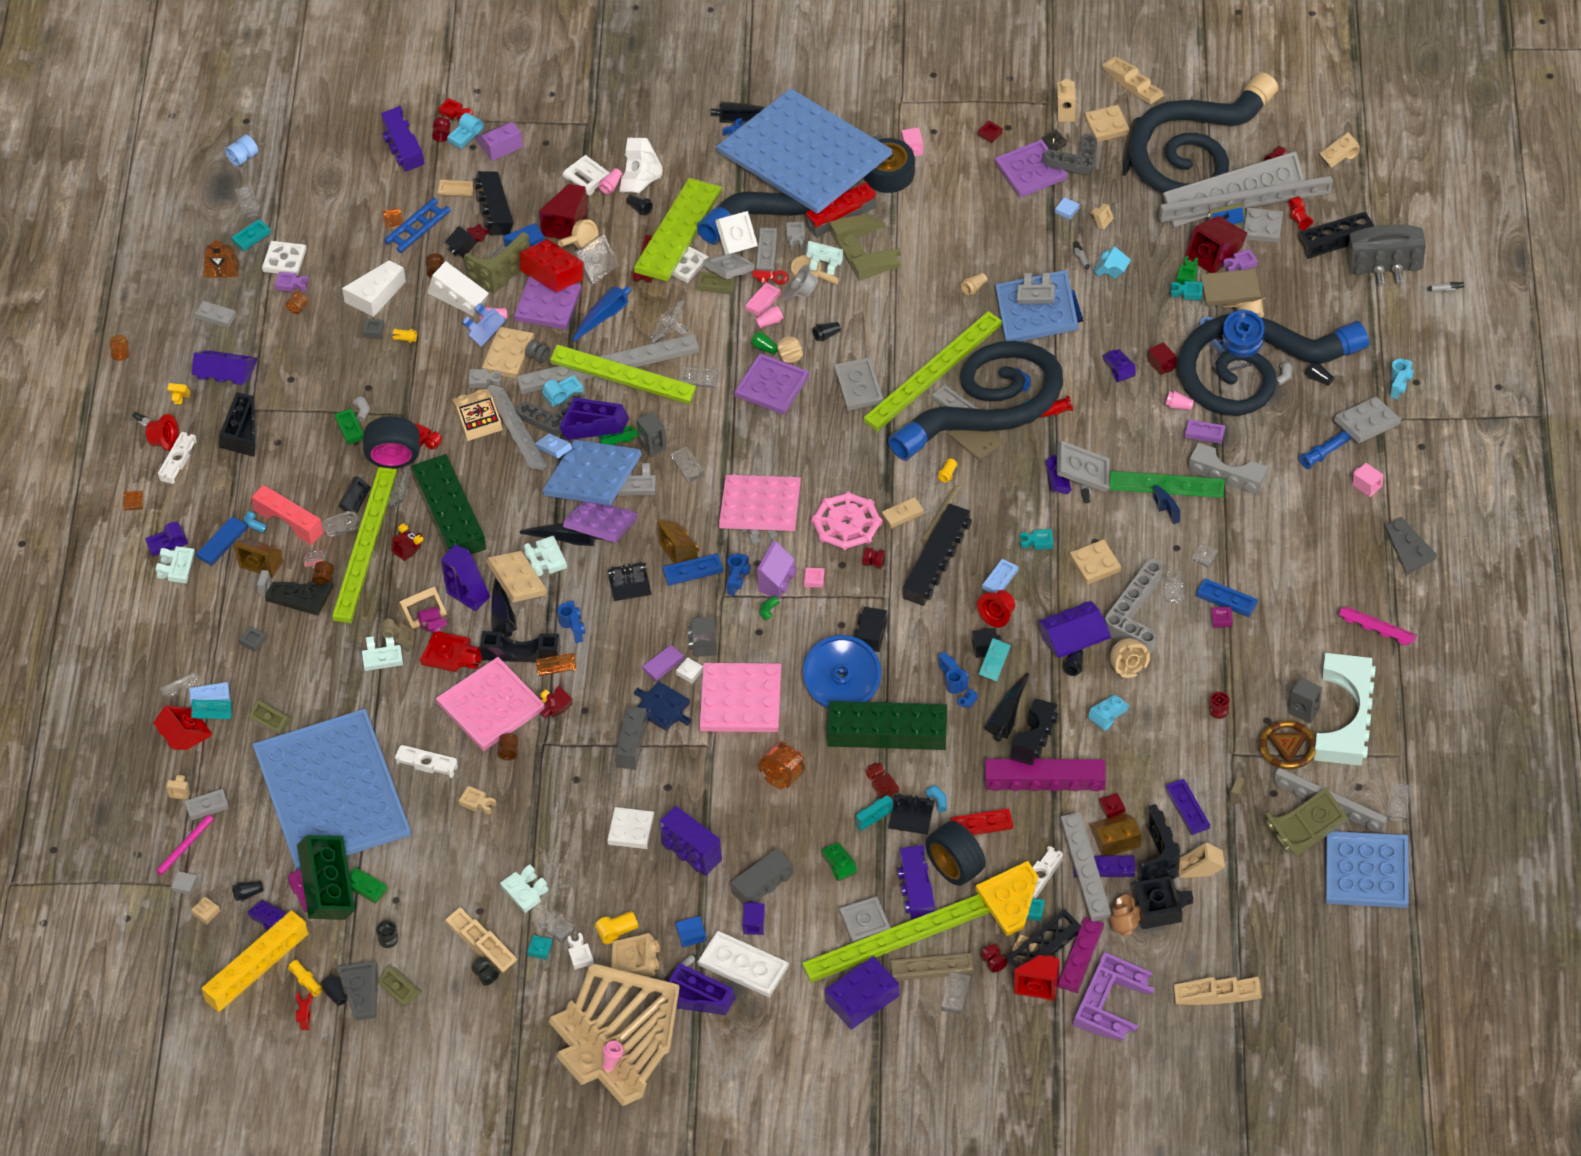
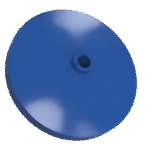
M836 635L823 639L809 651L804 662L803 680L806 690L813 700L829 709V701L869 702L876 694L880 685L881 665L876 653L867 643L852 636Z

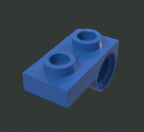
M738 553L731 554L727 559L728 574L730 576L727 581V594L735 596L738 589L742 588L743 578L749 574L751 568L748 556Z
M574 601L561 604L557 609L560 626L572 629L575 643L583 642L582 634H585L583 622L579 623L581 618L579 607L575 608Z
M946 652L938 655L939 668L946 674V690L951 694H958L968 689L969 676L964 669L961 670L955 659L949 657Z

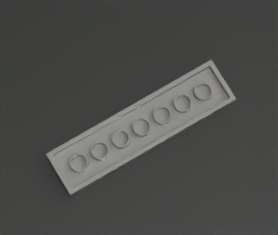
M1295 151L1163 192L1162 194L1165 204L1299 182L1304 180V176ZM1208 214L1172 220V228L1208 217Z

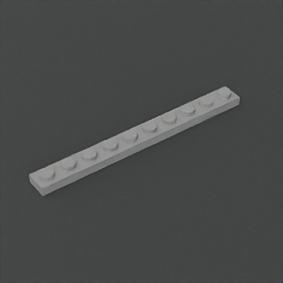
M1331 176L1167 203L1160 206L1159 220L1160 222L1207 215L1211 209L1238 203H1244L1245 208L1289 201V199L1296 196L1307 198L1330 194L1333 180Z
M692 334L599 357L635 368L698 353L699 346L695 335ZM557 366L519 375L516 378L521 394L542 390L544 384L552 379L559 383L572 375L578 381L595 376Z

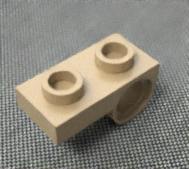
M1348 132L1322 151L1320 155L1332 168L1344 158L1353 159L1360 152V146Z

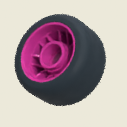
M386 416L377 418L366 426L363 434V452L367 460L372 464L383 468H401L413 463L419 455L420 434L416 425L411 421L401 417Z

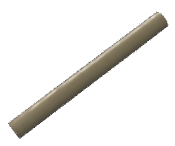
M955 485L923 535L921 539L923 544L928 543L948 504H952L960 492V486Z

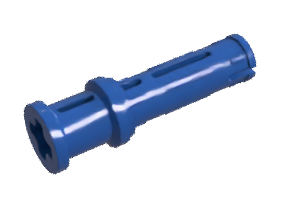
M1343 430L1324 444L1312 447L1308 453H1302L1299 456L1300 463L1306 469L1312 468L1316 462L1323 461L1327 454L1349 442L1351 436Z

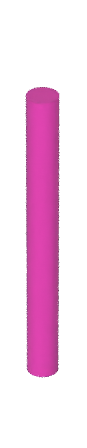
M208 814L156 869L159 875L162 876L214 820L213 817Z

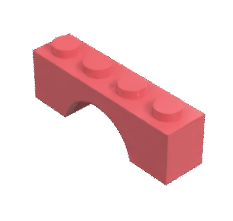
M265 485L251 497L254 511L267 519L271 516L279 517L293 529L297 537L310 545L324 533L320 518Z

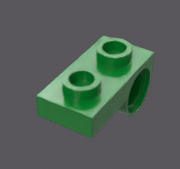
M839 842L821 850L823 858L831 866L837 881L857 874L855 861Z

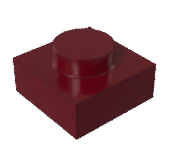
M990 120L978 130V136L990 143H993L1003 133V128Z
M1118 793L1099 799V805L1107 819L1125 813L1126 808Z

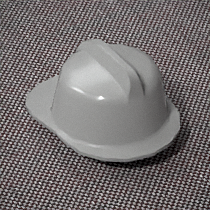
M804 265L798 271L793 281L783 292V301L791 299L794 295L804 298L814 291L818 278L810 272L809 265Z

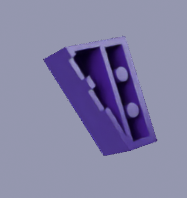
M399 106L381 113L384 128L382 136L385 143H389L391 154L396 155L395 159L398 166H402L406 172L424 165V158L415 135L411 134L407 127L409 126L408 120H403V110Z
M574 397L559 427L566 440L623 432L629 416L622 404Z
M455 544L441 558L446 593L476 612L490 598V595L471 553L466 548H461Z
M924 845L900 848V868H897L899 880H903L901 892L902 897L906 896L907 901L904 902L906 914L910 913L911 920L935 911L931 882L927 872L928 864L925 862Z
M679 963L668 981L679 985L677 1009L726 1015L736 999L732 988Z

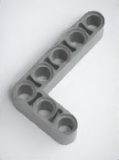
M1150 559L1144 564L1105 617V624L1112 638L1118 641L1125 638L1137 639L1146 646L1150 653L1156 648L1155 631L1132 620V618L1161 581L1162 563L1159 560Z

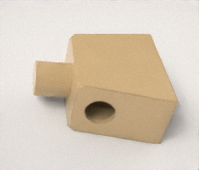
M1064 79L1057 82L1058 122H1076L1075 82ZM1069 102V108H1064L1063 104Z

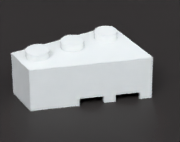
M390 260L343 287L344 302L374 317L406 282L404 267Z

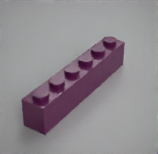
M986 759V790H1105V759H1036L1033 766L1010 759Z

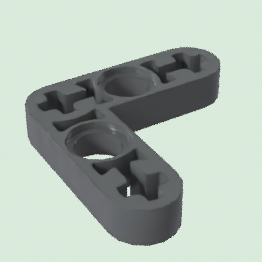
M1084 134L1080 142L1079 155L1047 150L1042 161L1048 167L1081 174H1091L1095 165L1097 138L1091 134Z
M580 392L572 393L555 414L528 402L518 405L517 412L521 420L554 436H559L563 434L558 426L564 418L562 413L568 410L574 397L585 399V396ZM540 416L546 418L544 421L536 420Z

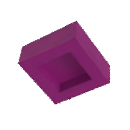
M1231 607L1211 609L1213 628L1233 626Z

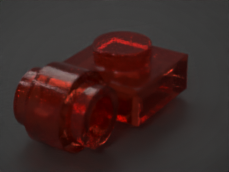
M873 763L865 770L867 777L870 780H875L872 782V787L881 799L887 795L890 797L899 792V787L888 773L883 776L885 770L881 763Z

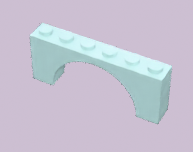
M1325 653L1322 680L1336 683L1345 688L1355 699L1358 706V714L1343 729L1330 733H1317L1315 761L1362 766L1363 758H1367L1368 746H1364V742L1369 740V730H1366V726H1370L1371 714H1367V710L1372 708L1373 698H1369V693L1373 694L1374 682H1370V679L1375 677L1376 666H1372V658Z

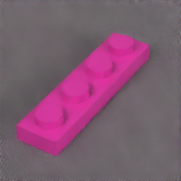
M1348 606L1342 607L1339 615L1344 617L1343 620L1349 623L1362 624L1361 627L1366 630L1372 631V629L1380 631L1379 634L1381 636L1397 638V642L1401 644H1412L1417 638V634Z

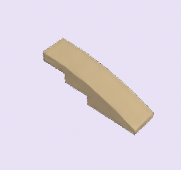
M1113 57L1102 64V68L1118 83L1150 105L1164 96L1163 90L1151 85L1150 79L1139 74L1136 66L1117 57Z
M461 907L445 919V923L481 957L489 958L492 966L502 974L518 960L491 931L487 932L476 919L472 920Z
M1209 977L1174 985L1176 1004L1181 1005L1225 1004L1262 998L1259 977L1238 980L1237 977L1221 980Z

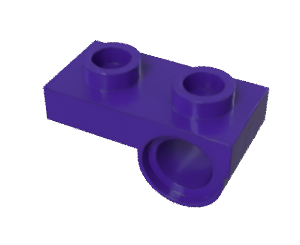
M1120 349L1112 350L1103 355V361L1112 369L1116 382L1136 376L1135 364Z
M1052 455L1046 460L1051 489L1055 492L1069 494L1072 490L1070 480L1057 475V455Z
M171 522L164 527V532L145 538L151 556L160 554L161 548L172 550L176 546L181 547L188 544L183 529L178 522Z
M264 900L259 901L247 912L251 919L262 924L267 931L286 915V912Z

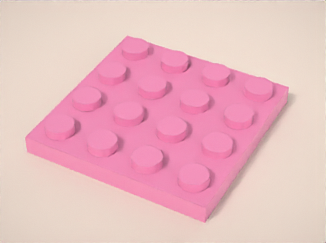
M726 475L719 528L795 531L801 477Z
M499 657L436 698L437 704L483 752L497 743L500 735L512 733L545 709L544 703Z
M703 663L700 731L779 732L781 663Z

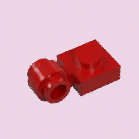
M447 98L438 108L439 114L450 119H454L457 116L458 122L465 113L473 115V111L470 108H463L462 103Z
M753 270V278H757V282H768V279H774L775 283L784 285L789 279L787 272L782 270L776 272ZM782 274L784 278L779 281L778 277Z
M415 423L420 434V447L425 443L428 449H436L442 442V436L438 432L431 433V429Z

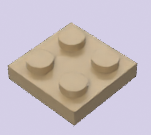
M1119 105L1085 113V120L1092 135L1097 138V142L1125 136L1129 133L1130 129Z
M1104 539L1070 552V559L1087 585L1121 572V565Z

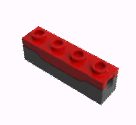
M865 182L843 193L818 214L812 210L806 212V227L817 238L830 231L829 222L862 215L876 208V193Z

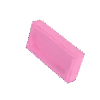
M766 282L745 305V310L761 316L781 295V290Z

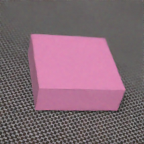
M805 567L804 587L823 588L825 568Z

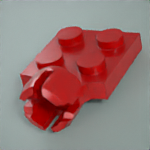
M437 631L433 633L420 659V663L424 666L457 673L460 667L477 669L479 665L474 663H481L482 658L480 647L470 645V638Z

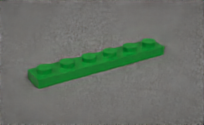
M1111 470L1110 490L1153 493V486L1158 485L1168 494L1223 498L1225 478Z

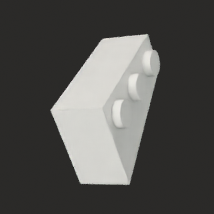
M446 261L433 274L427 291L428 294L472 316L476 314L475 307L479 303L484 305L489 295L487 291Z

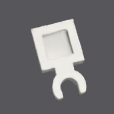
M578 933V941H572L571 936H568V944L571 947L568 951L574 970L594 964L588 943L583 945L584 941L581 933Z

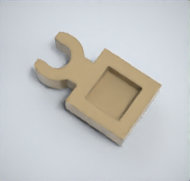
M468 786L459 799V805L475 812L481 808L485 814L490 815L492 813L491 808L487 806L492 805L496 807V800L486 798L485 792Z

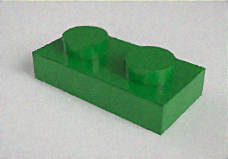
M352 408L334 414L347 445L363 440L362 429Z
M629 425L624 428L622 433L597 437L601 444L616 445L618 442L632 441L635 437H638V433L633 425Z
M356 867L349 874L352 891L375 904L388 890L387 885Z

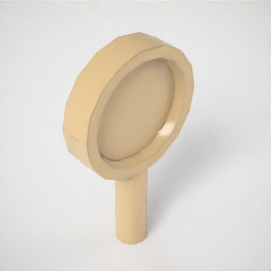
M589 219L577 221L573 226L572 236L559 240V247L574 243L580 250L592 249L598 240L597 225Z
M801 255L792 261L791 275L793 278H795L798 271L804 265H810V257ZM820 261L817 264L816 271L810 270L816 278H821L836 285L839 282L838 277L821 270Z

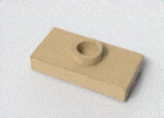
M915 497L882 511V517L891 529L924 514V509Z

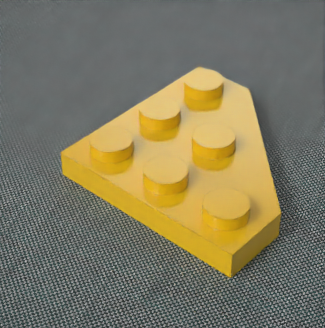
M1028 861L976 885L975 888L1006 937L1024 929L1038 875Z

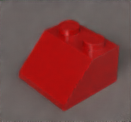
M165 705L153 722L159 734L165 738L168 746L174 750H188L212 735V732L202 719L191 718L192 708Z
M1039 955L1016 968L1014 972V994L1055 1001L1059 983L1060 958L1050 955Z

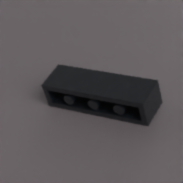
M478 171L476 178L473 179V189L476 190V199L480 203V213L484 217V227L487 228L489 235L510 234L513 220L498 171Z

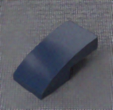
M1158 485L1153 486V500L1158 511L1166 510L1172 524L1179 523L1181 511L1174 499Z

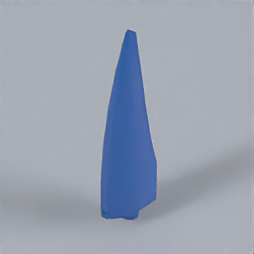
M628 286L624 289L611 287L585 316L572 340L575 342L594 327L617 314L629 303L627 295L631 292V289Z

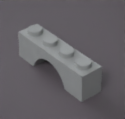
M1199 442L1190 457V471L1207 477L1225 478L1224 483L1258 495L1268 479V466L1254 461L1238 467L1228 466L1218 459L1216 448Z

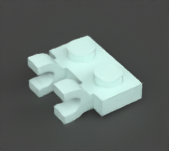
M808 241L806 257L811 258L810 270L816 271L818 262L822 260L828 262L827 274L834 275L835 266L837 267V265L842 263L843 249Z
M176 546L175 551L161 548V563L164 564L157 563V578L164 579L168 576V581L187 583L195 549Z
M374 636L366 637L368 650L362 651L365 671L403 665L401 646H395L393 637L386 638L387 647L377 649Z
M531 865L524 868L521 875L514 872L500 883L501 888L524 913L540 903L539 896L549 891L546 887L547 882L543 878H540L533 888L527 884L537 878L534 873L535 869Z

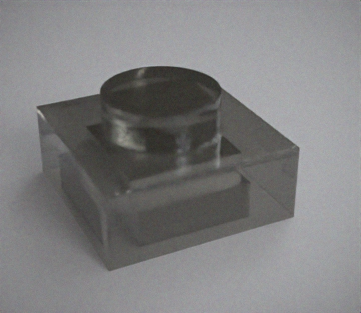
M1057 130L1042 137L1049 150H1058L1067 145V140Z

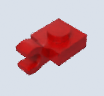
M297 993L296 1000L300 1008L296 1010V1022H299L301 1030H309L310 1006L313 1001L312 995L308 993V998L302 1000L300 993Z

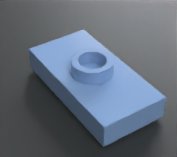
M550 433L535 443L539 450L556 458H560L572 449L569 442Z
M1001 559L982 584V589L992 593L997 590H1004L1019 571V567Z
M228 682L189 688L191 707L192 700H230Z

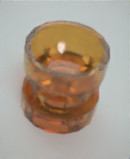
M123 335L113 336L109 341L111 357L116 361L127 359L129 357L127 338Z

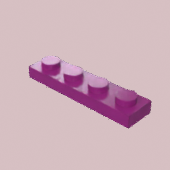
M1084 918L1082 927L1058 983V988L1077 994L1104 929V923L1094 922L1089 918Z

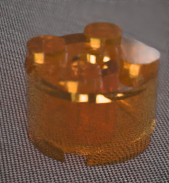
M780 741L759 761L760 772L764 771L766 781L778 789L789 788L804 772L805 765L803 760L805 758L801 752L795 751L785 742Z

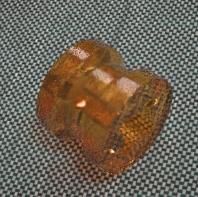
M295 291L291 296L292 298L288 299L285 305L292 313L300 314L303 310L302 308L306 307L309 302L304 294Z

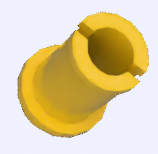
M413 329L393 330V334H399L393 336V340L412 343L417 339V332Z
M947 459L943 469L939 470L938 478L940 481L947 483L952 480V474L958 465L954 459Z

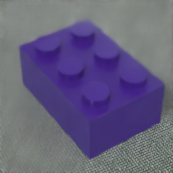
M677 806L659 821L662 845L667 850L671 849L676 853L680 860L688 862L696 872H701L706 876L722 861L720 838Z
M874 956L825 989V1002L851 1030L899 997V983Z

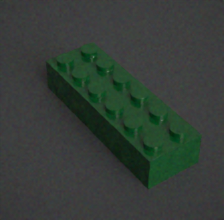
M447 454L411 465L413 480L446 553L455 544L461 548H466L471 555L486 550L484 534Z
M829 701L828 747L946 750L947 704Z

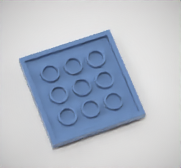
M1067 270L1050 273V279H1052V284H1055L1056 288L1054 304H1018V285H1024V279L996 284L1006 341L1021 342L1079 330ZM1043 275L1032 277L1034 285L1042 284Z
M574 440L571 444L572 449L564 455L543 488L544 496L610 506L642 455L641 450Z
M1334 831L1328 834L1326 839V904L1408 908V835Z

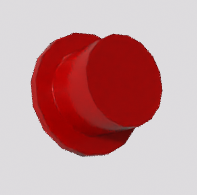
M164 414L159 420L148 422L146 438L151 446H162L164 450L171 451L179 437V427L174 416Z
M1005 590L984 593L977 602L981 618L987 624L996 628L1004 627L1010 621L1011 613L1015 610L1016 606L1012 595Z

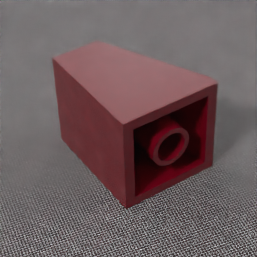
M568 184L540 209L541 232L544 237L564 239L572 236L575 223L585 219L588 213L585 186Z
M1221 216L1214 217L1195 226L1185 256H1188V260L1192 262L1195 261V258H1198V266L1210 273H1216L1223 267L1225 259L1232 258L1233 254L1242 249L1247 232Z

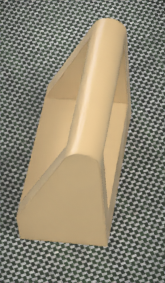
M435 586L398 603V607L411 629L418 628L420 625L418 619L412 620L408 608L432 598L441 617L447 615Z

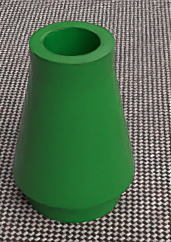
M758 331L753 336L751 344L754 345V348L771 353L772 355L777 353V344L764 332Z

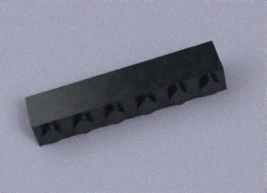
M948 504L903 586V599L925 606L927 600H931L935 585L938 586L941 581L942 572L947 571L950 558L955 556L958 543H962L965 530H969L971 526L970 510Z

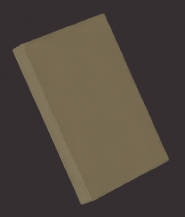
M1255 269L1201 274L1200 279L1203 282L1206 306L1261 299Z

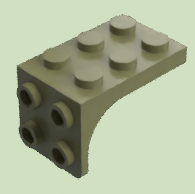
M522 232L499 255L491 259H478L466 253L464 255L466 276L484 290L495 294L519 272L520 252L530 247L528 234Z
M1324 788L1287 815L1273 817L1269 811L1265 813L1268 817L1266 823L1288 853L1292 851L1296 857L1349 820L1327 788Z

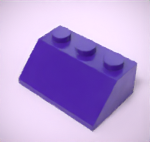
M210 350L198 351L193 354L191 375H197L198 379L208 380V377L215 378L217 382L233 380V384L243 385L244 382L250 381L257 357Z
M1092 601L1084 602L1079 606L1066 609L1063 612L1048 616L1039 621L1042 640L1058 658L1111 638L1100 610Z

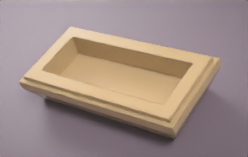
M440 180L437 194L440 196L472 197L474 191L473 181Z

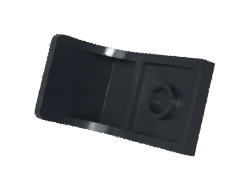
M1156 804L1148 806L1147 829L1160 856L1143 862L1140 865L1139 881L1167 876L1174 880L1179 876L1180 848L1178 843H1174L1172 839L1171 828L1165 824L1163 811H1159Z

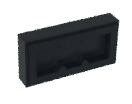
M358 476L353 477L338 506L351 517L355 516L371 487Z

